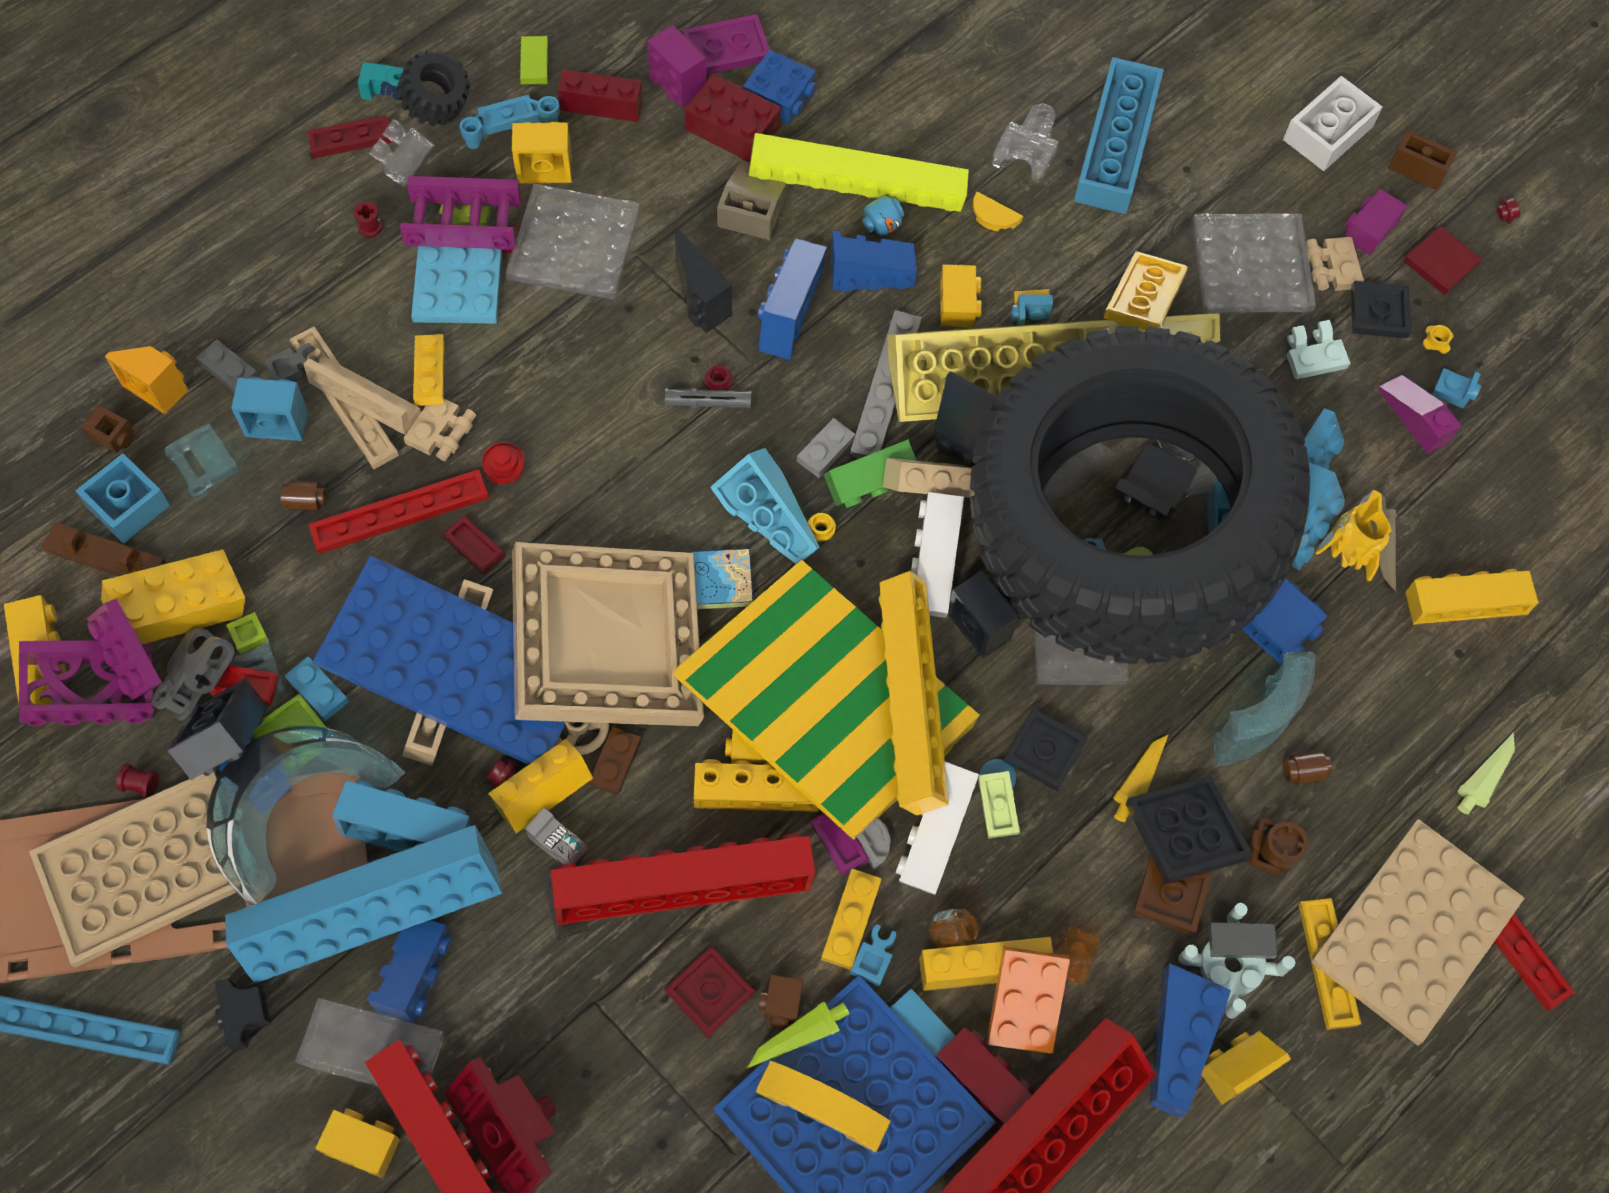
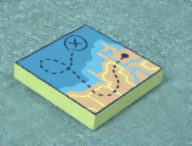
M750 548L691 551L694 554L697 609L747 607L753 602Z

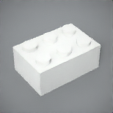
M1340 76L1291 120L1283 140L1321 170L1325 171L1374 126L1382 106L1344 77Z

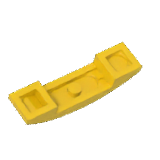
M770 1061L756 1089V1093L784 1107L787 1105L846 1135L847 1139L875 1153L890 1123V1120L838 1090Z

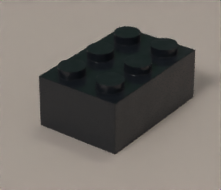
M244 678L196 705L167 751L191 780L201 774L208 776L215 772L221 763L227 760L233 762L246 752L245 747L254 738L255 729L263 722L262 716L268 706L248 680Z

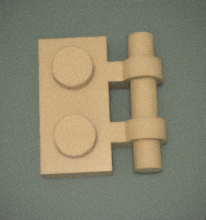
M1352 237L1325 239L1322 245L1323 249L1318 246L1316 239H1310L1306 242L1308 249L1306 251L1307 260L1311 262L1313 268L1311 272L1312 279L1317 283L1319 290L1328 289V282L1333 283L1335 291L1351 289L1354 281L1364 282ZM1323 261H1327L1329 269L1324 267Z
M444 399V404L426 405L405 435V444L428 455H431L435 447H438L440 449L436 456L446 461L450 454H454L459 448L458 442L464 433L468 434L473 427L472 422L476 414L467 409L462 416L457 417L460 412L459 405ZM449 427L454 428L448 437H443Z

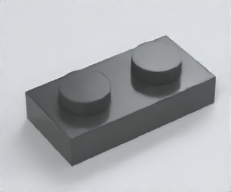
M217 339L196 357L202 367L234 393L238 378L259 377L256 370Z

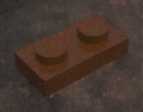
M612 727L592 773L593 779L589 781L590 786L619 796L642 741L641 736Z

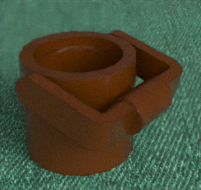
M1262 818L1255 823L1254 830L1251 831L1248 846L1253 855L1247 862L1254 868L1275 876H1281L1282 871L1293 868L1305 855L1308 849V837L1305 831L1293 822L1284 821L1278 823ZM1264 826L1270 828L1269 832L1263 838ZM1258 853L1260 854L1262 861L1257 860Z

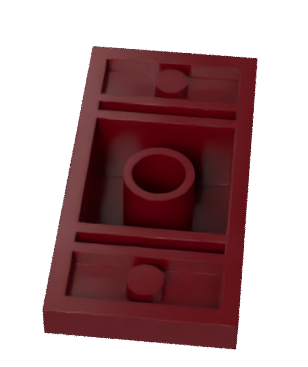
M481 1057L470 1061L444 1095L504 1193H534L552 1173L545 1156L539 1152V1149L555 1132L546 1119L555 1115V1104L552 1103L545 1107V1104L552 1100L549 1096H543L535 1101L519 1075L498 1085L494 1080L492 1071L486 1067Z

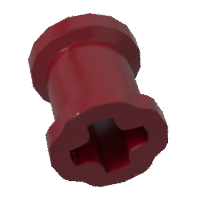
M367 201L355 206L353 214L358 222L359 233L366 238L378 236L383 229V225L378 218L379 211L377 206Z
M124 764L117 776V790L122 792L126 790L141 793L142 797L148 798L153 796L157 789L159 774L157 771L150 770L145 772L134 769L133 765Z

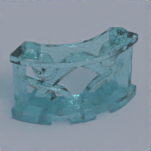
M1286 652L1283 655V663L1276 674L1268 675L1266 678L1264 700L1253 707L1230 712L1229 720L1222 731L1215 733L1213 736L1216 766L1239 763L1250 759L1257 753L1270 747L1279 738L1290 720L1303 706L1311 690L1315 675V654L1313 652Z

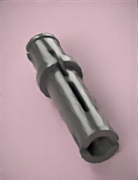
M691 386V389L665 388V406H691V409H696V407L750 409L751 390H699ZM710 398H735V400L710 399Z

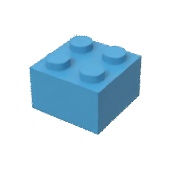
M259 377L238 378L231 409L245 437L303 441L308 409L297 382H292L288 379H279L277 381L263 380Z
M123 453L76 490L85 506L123 544L170 507L162 491Z

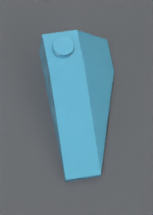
M765 448L749 453L710 487L730 514L738 516L748 523V527L752 531L759 532L770 540V544L795 564L800 560L804 561L820 548L783 472Z

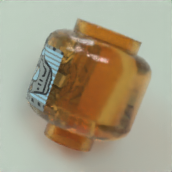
M964 908L950 909L937 912L931 922L929 934L931 940L938 948L973 945L979 934V925L977 919Z

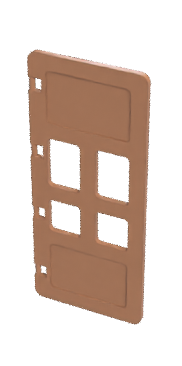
M345 769L288 778L287 782L291 791L262 815L243 796L241 797L237 809L241 810L242 837L261 880L247 887L246 890L257 904L368 864L366 843L340 836L332 817L345 781L355 783L356 780H361L356 771ZM233 786L223 787L222 790L230 809H232L237 790ZM144 799L0 820V984L228 948L226 940L215 941V932L226 930V922L175 929L172 922L123 945H131V955L113 957L112 950L76 968L70 964L29 851ZM246 901V908H247V907H249L250 905H249V903ZM28 961L27 971L11 973V963Z

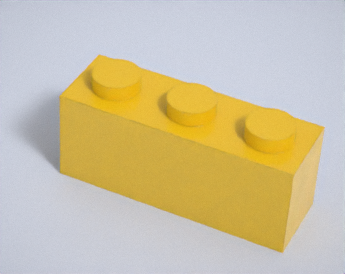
M564 739L488 794L503 819L517 834L528 826L543 808L549 811L592 780L593 777L581 754L567 739Z

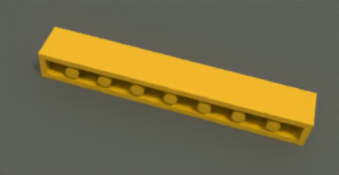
M908 571L880 582L881 595L879 596V603L883 616L881 628L885 638L884 657L887 662L888 672L886 683L890 694L889 713L892 717L893 728L891 739L895 750L894 770L897 774L898 784L896 797L900 807L915 815H920L948 806L949 799L927 586L923 579Z

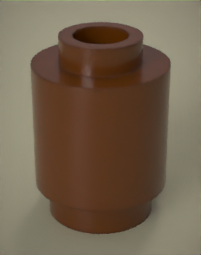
M290 481L289 484H282V507H289L290 510L320 511L321 505L326 504V488L321 487L320 482Z
M1321 750L1291 754L1290 758L1283 760V772L1288 783L1294 782L1296 785L1319 782L1327 780L1328 774L1332 772V764L1329 756L1324 755Z

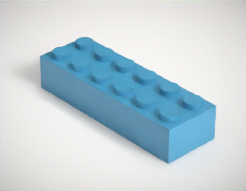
M1112 57L1074 202L1122 214L1127 213L1164 69Z

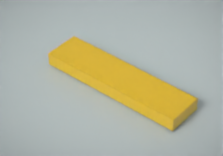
M1332 898L1301 901L1298 904L1311 960L1338 926ZM1312 964L1326 1030L1359 1026L1361 1021L1355 996Z

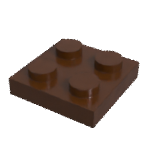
M1150 855L1133 914L1194 936L1213 874L1204 873L1165 884Z

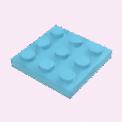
M418 247L411 315L413 322L497 324L502 250Z

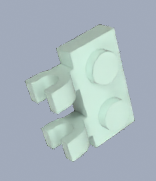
M1330 320L1319 322V329L1313 331L1314 338L1318 342L1316 345L1307 346V335L1304 326L1292 328L1293 335H1288L1287 337L1292 350H1289L1286 356L1295 380L1347 369L1350 365L1342 340L1333 341V329Z

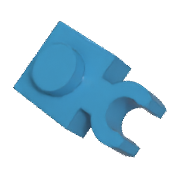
M877 924L871 933L872 945L865 942L862 943L850 974L855 977L860 975L864 981L880 987L893 956L885 952V949L890 948L894 944L896 932L892 931L889 939L881 940L878 937L880 925Z

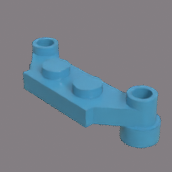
M529 95L480 107L477 108L478 114L475 117H467L460 122L461 136L465 139L467 147L476 149L481 146L482 139L486 135L512 129L513 123L559 122V102L552 96H545L536 101L530 99Z

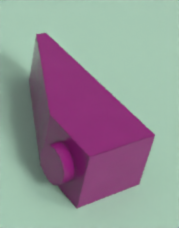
M1403 375L1378 388L1427 454L1450 443L1461 428V424L1443 402Z

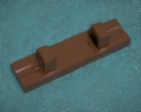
M57 522L54 523L48 537L41 546L46 553L115 576H122L166 564L162 557ZM81 541H83L81 547L79 548V550H78V552H77V548H78L79 544L81 543Z

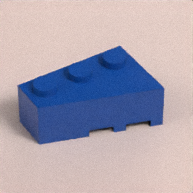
M832 231L830 257L832 290L905 289L915 286L917 270L913 243L881 239L880 243L866 241L865 236L857 235L856 239L841 237V232Z
M428 920L400 931L393 945L395 952L390 965H384L380 972V976L384 977V980L378 992L371 991L367 998V1001L378 1014L413 1025L416 1024L418 1017L422 1018L424 1016L429 1001L426 998L430 985L435 986L440 974V967L437 966L441 956L447 955L452 942V937L449 936L450 931L446 925Z

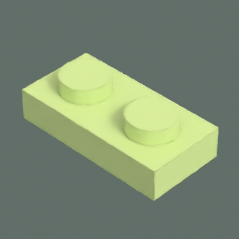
M1009 771L979 775L978 783L988 839L1019 834Z

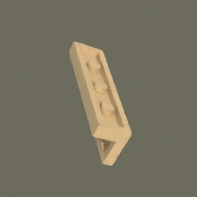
M323 357L319 363L310 358L304 363L307 379L310 384L404 435L421 413L420 408L326 357Z

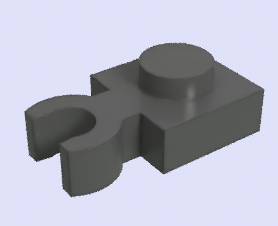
M306 343L299 347L297 353L292 348H288L265 359L272 380L288 379L293 381L304 376L301 368L304 367V363L307 361V355L315 351V347L310 343ZM315 356L310 357V359L319 363L318 358Z

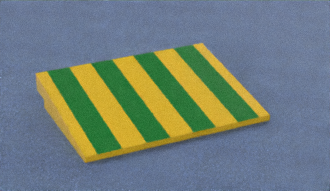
M800 560L673 671V675L853 840L897 801L896 791L898 784L897 774L894 770L895 750L891 739L893 728L892 717L889 713L890 694L886 683L888 672L887 662L884 657L885 638L883 631L803 560ZM936 677L945 757L952 750L954 744L973 728L980 715Z

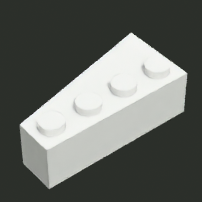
M928 492L927 500H921L918 518H923L922 529H917L915 546L920 548L918 558L913 557L911 572L926 582L929 615L946 618L949 610L964 497Z
M945 762L949 805L920 814L923 815L920 826L916 827L913 825L907 844L912 845L909 856L902 855L896 871L897 874L901 875L899 880L901 883L936 895L979 776L977 773Z

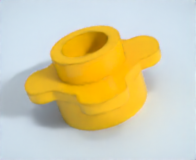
M1443 325L1428 326L1425 330L1427 337L1423 341V346L1428 350H1439L1442 354L1448 353L1451 349L1449 343L1453 338V333Z

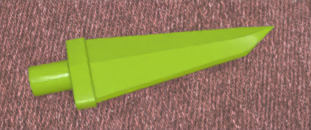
M825 1002L818 1004L816 1008L761 1045L747 1068L831 1034H836L840 1031L836 1021L849 1015L847 1007L844 1003H841L829 1010Z

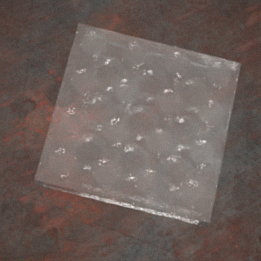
M534 184L515 242L516 247L512 252L506 271L507 280L615 300L640 213V203Z
M1194 214L1192 223L1204 312L1314 311L1316 304L1302 214Z

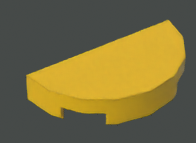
M976 192L972 208L977 222L985 228L993 231L1010 227L1013 229L1022 222L1023 216Z

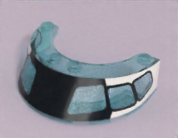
M295 726L262 735L246 745V752L239 759L233 762L229 761L212 789L207 808L206 829L213 859L223 877L249 906L258 904L271 892L276 884V873L272 868L266 848V828L272 809L287 790L302 780L322 774L348 775L352 778L369 782L374 785V788L384 789L398 782L406 772L385 755L353 737L333 729L317 726Z

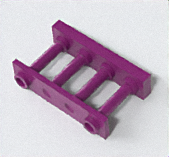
M408 176L407 187L410 201L416 204L413 223H401L400 225L404 246L515 250L516 244L513 227H507L510 206L520 207L521 205L519 180ZM427 203L443 204L440 224H424ZM455 204L471 205L468 226L452 225ZM482 205L498 206L496 227L479 226Z

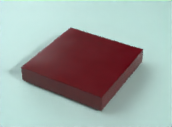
M1441 226L1414 248L1403 260L1404 263L1444 295L1452 290L1482 261L1479 256Z
M712 945L664 989V992L708 1039L756 994V991Z

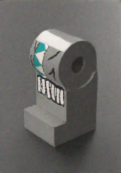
M545 808L525 828L527 836L531 841L562 864H576L588 850L587 846L575 834L559 823Z

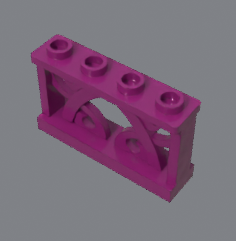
M99 640L19 641L20 723H26L30 726H42L47 722L76 725L83 721H94V723L100 725L110 724L113 721H127L131 724L144 723L146 720H151L153 716V689L144 694L138 703H122L120 699L123 696L129 695H125L120 689L117 673L111 674L101 668L102 664L107 663L103 657L104 649ZM152 642L143 644L142 647L152 663ZM58 664L70 665L69 671L60 675L55 674L63 670L58 668ZM81 664H90L96 675L104 680L111 681L102 691L88 700L73 693L62 683L72 678L80 669ZM28 665H37L42 679L28 684ZM113 667L109 669L110 672H116ZM47 685L50 689L42 692L40 700L48 697L52 700V704L34 705L30 700V695L37 688Z

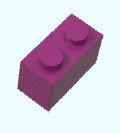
M1380 189L1373 197L1369 195L1360 206L1361 211L1359 214L1354 212L1345 224L1348 229L1344 237H1352L1354 246L1371 256L1399 223L1407 205Z

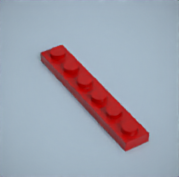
M478 469L308 525L318 554L488 500L489 496Z

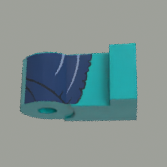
M363 62L358 80L361 99L372 100L373 94L391 96L398 100L397 94L399 91L397 90V85L403 68Z

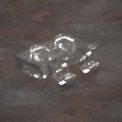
M393 119L382 135L399 146L393 153L388 144L379 139L369 155L385 164L382 169L383 173L405 187L408 176H413L434 144L412 127L406 133L404 127Z

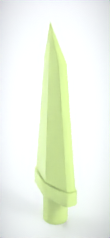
M1514 733L1458 789V794L1464 797L1458 806L1462 813L1469 814L1475 804L1483 808L1488 805L1500 778L1515 752Z

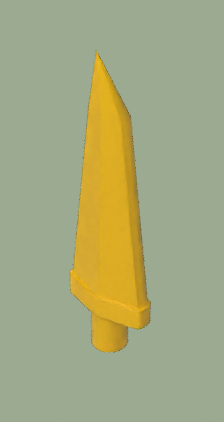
M1168 735L1150 744L1123 785L1116 791L1113 799L1120 804L1114 815L1117 820L1121 822L1127 820L1130 814L1125 805L1128 798L1148 792Z

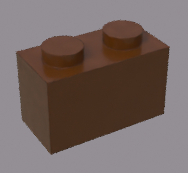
M1407 130L1388 169L1438 190L1457 152Z

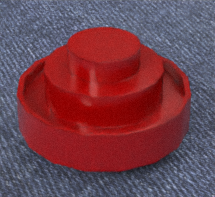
M496 443L490 446L483 454L482 466L484 474L490 481L496 484L505 485L513 483L524 473L526 464L523 452L512 443Z

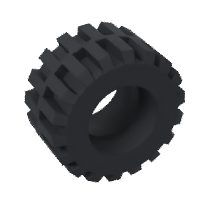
M431 49L426 50L425 54L420 51L415 54V57H411L408 60L397 85V90L399 91L397 96L399 101H403L401 104L403 110L408 109L410 111L408 115L412 119L417 117L419 118L418 122L422 124L427 121L429 126H435L439 122L442 126L448 120L452 122L459 115L470 92V81L467 80V71L461 70L463 65L459 61H453L454 57L449 54L447 57L443 55V51L437 50V53H433ZM422 81H431L438 84L444 90L445 95H436L429 92L423 86Z

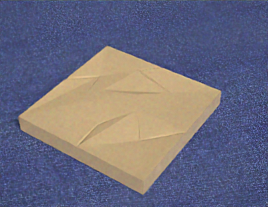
M515 542L512 551L515 720L677 726L700 725L704 718L703 702L673 675V671L699 649L693 553Z

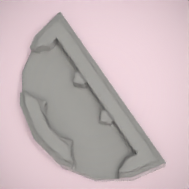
M879 817L857 836L858 841L869 857V863L874 871L886 860L891 840L887 826Z

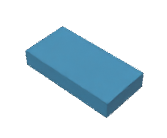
M912 989L890 1008L935 1057L955 1037L951 1030Z

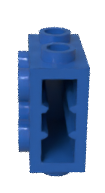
M769 50L743 88L780 106L781 121L790 124L795 116L798 117L801 114L806 99L812 98L817 83H815L814 70L788 59L783 54Z
M1285 579L1264 610L1259 615H1256L1255 619L1242 630L1281 665L1288 657L1294 660L1304 650L1305 647L1302 644L1307 639L1314 641L1322 633L1324 628L1321 624L1327 615L1316 602L1310 601L1303 595L1295 583Z

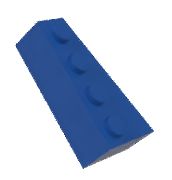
M1169 964L1162 972L1161 978L1162 990L1161 998L1159 999L1158 1031L1156 1032L1155 1061L1153 1062V1071L1156 1076L1151 1080L1149 1105L1181 1118L1189 1112L1231 990Z

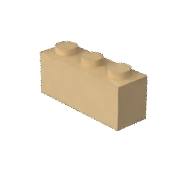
M886 458L883 487L898 492L921 494L932 492L970 498V496H974V491L970 490L971 470L973 467Z

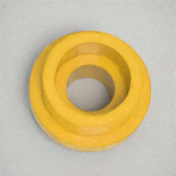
M817 513L807 522L816 541H827L835 534V521L826 513ZM818 526H824L826 530L818 531L816 528Z

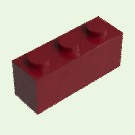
M563 69L558 87L560 111L638 122L643 104L642 81Z
M964 1027L937 1054L936 1058L1001 1129L1023 1106L1025 1101L1034 1094V1090L1026 1081L1021 1078L1017 1080L1009 1072L1010 1066L1000 1055L996 1054L993 1056L985 1048L987 1043L980 1034L974 1030L970 1032Z

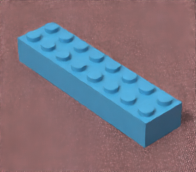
M473 825L225 915L226 945L252 981L258 983L502 894L498 866L476 826Z

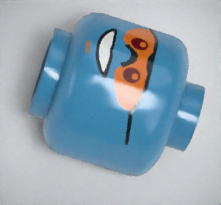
M884 195L864 208L865 218L862 219V222L869 233L874 231L875 234L883 237L901 226L904 212L894 197L890 199Z

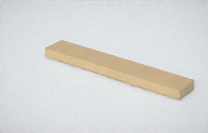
M315 326L289 339L296 352L300 346L306 343H310L315 347V351L310 352L307 355V359L315 356L320 361L323 357H326L339 364ZM321 390L373 470L399 456L396 448L376 419Z

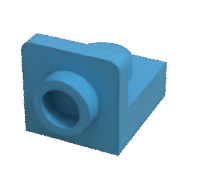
M1019 294L1017 305H1012L1011 321L1016 322V326H1022L1025 323V319L1033 321L1049 319L1053 306V295Z
M1443 368L1432 396L1464 408L1469 399H1476L1480 391L1481 385L1477 382L1481 373L1475 371L1469 379Z

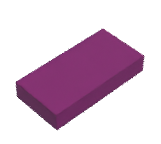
M825 813L811 820V826L841 877L851 872V869H857L869 862V857L857 837L853 840Z

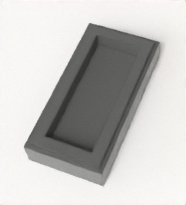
M1210 923L1208 925L1210 957L1275 959L1277 957L1275 924Z

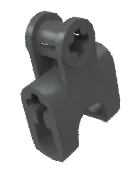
M191 628L168 661V675L153 695V707L160 710L163 708L169 709L173 712V717L179 721L188 718L201 695L210 692L216 686L233 658L234 647L227 640L213 636L204 628ZM199 636H203L204 643L196 651L193 646L194 640ZM222 646V655L217 659H211L210 657L214 649Z

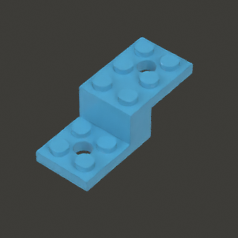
M1325 408L1304 439L1310 469V499L1305 530L1298 553L1291 566L1297 570H1300L1304 563L1310 561L1314 554L1315 545L1319 539H1323L1326 536L1331 520L1342 511L1345 504V498L1335 472L1328 470L1329 463L1334 455H1338L1341 452L1344 438L1335 412Z

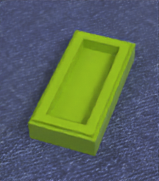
M521 36V84H548L547 36Z

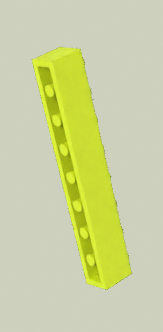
M755 133L748 176L757 177L762 180L781 181L787 184L811 186L815 189L823 188L840 193L864 195L869 198H879L885 195L890 199L894 197L898 202L961 212L967 196L969 170Z

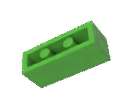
M909 440L823 474L835 505L845 504L846 508L861 503V496L871 493L874 498L889 492L888 488L883 487L886 458L917 461Z

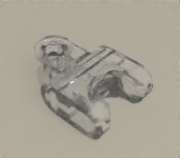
M1037 104L1030 109L1022 126L1010 121L994 151L992 166L1004 169L1009 161L1023 159L1031 166L1029 181L1041 184L1060 144V141L1050 137L1056 117L1054 109L1047 104Z

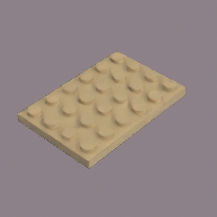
M215 772L208 776L201 774L192 780L188 779L29 851L70 964L76 968L237 893L236 889L228 882L217 866L208 841L207 809L212 789L217 780ZM220 784L214 803V822L227 819L231 814L230 806ZM234 818L232 827L233 859L241 882L247 888L261 880ZM225 824L212 830L213 845L219 863H221L227 852ZM228 859L223 867V871L229 880L241 891L240 882Z
M1417 819L1311 960V963L1419 1046L1424 1042L1525 898L1421 820Z

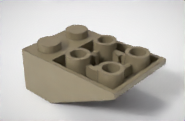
M741 160L725 185L717 207L718 227L770 240L789 184L748 176L750 162Z

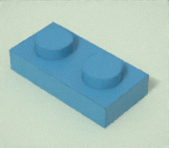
M309 656L285 675L286 680L302 695L324 721H327L349 703L347 697L318 666L313 664Z

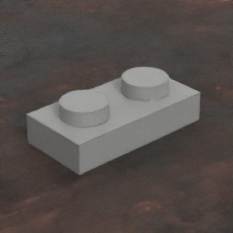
M833 418L798 454L797 462L819 478L854 441L856 434Z

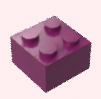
M671 25L647 41L648 74L655 85L659 84L665 90L666 95L671 101H676L684 108L707 81L706 57Z

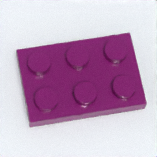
M757 14L682 30V35L706 57L707 74L759 64L770 50Z
M117 599L103 604L87 618L90 634L94 639L99 640L104 649L103 657L106 663L116 671L119 677V687L125 695H129L131 701L143 696L162 683Z

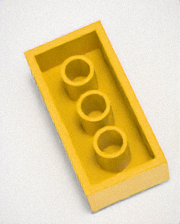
M223 549L102 580V603L105 604L117 599L141 645L186 633L194 627L204 628L243 617L245 596Z

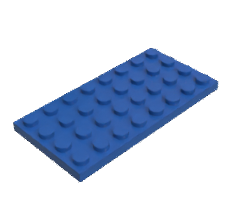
M371 555L313 660L314 665L528 765L555 746L565 725L564 721L515 720L514 633L512 622Z

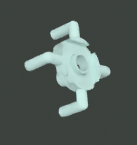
M1238 903L1228 913L1227 923H1240V920L1247 913L1246 905ZM1209 942L1205 945L1201 954H1198L1196 946L1188 945L1178 957L1182 965L1200 967L1204 979L1231 990L1225 1007V1014L1231 1019L1236 1018L1246 1008V1003L1244 1000L1239 999V997L1255 990L1265 975L1284 976L1295 966V960L1291 956L1284 957L1279 963L1266 962L1263 958H1237L1241 964V969L1239 972H1231L1225 966L1226 957H1210Z

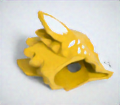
M1373 490L1362 498L1359 505L1344 513L1321 542L1315 553L1317 555L1321 554L1331 546L1333 558H1336L1339 554L1341 555L1342 567L1346 568L1348 565L1352 567L1355 563V570H1359L1363 564L1366 567V580L1371 581L1379 567L1380 553L1388 544L1391 532L1389 521L1382 510V494ZM1370 520L1374 521L1377 525L1375 533H1373Z

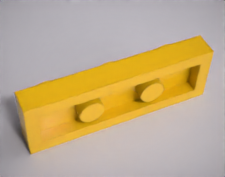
M443 334L415 336L413 399L416 406L444 404L445 340Z
M851 869L821 960L849 970L852 969L882 878Z

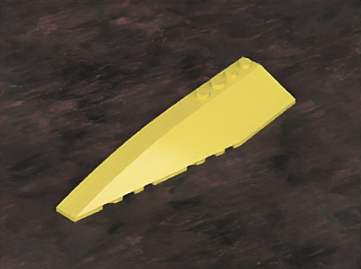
M1220 313L1166 316L1161 328L1170 329L1171 335H1176L1177 332L1182 331L1200 336L1201 343L1209 340L1217 343L1220 342ZM1112 320L887 335L889 368L899 422L937 419L946 376L950 371L998 396L1003 388H1011L1009 384L1010 379L1023 367L1032 368V360L1047 350L1057 352L1059 344L1076 337L1081 341L1086 340V334L1107 329L1109 334H1114L1117 328L1132 326Z

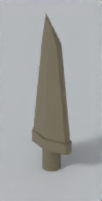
M1382 496V510L1389 521L1391 532L1388 544L1380 553L1379 566L1382 577L1396 591L1397 514L1396 509L1386 508V500ZM1370 520L1373 533H1375L1377 525L1374 521Z

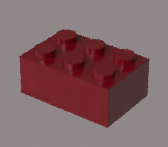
M712 73L684 109L685 130L748 162L751 160L755 133L775 136L781 128L780 106Z

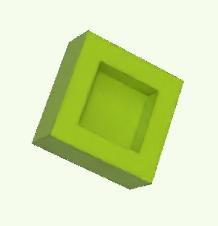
M255 612L227 624L240 654L269 642Z

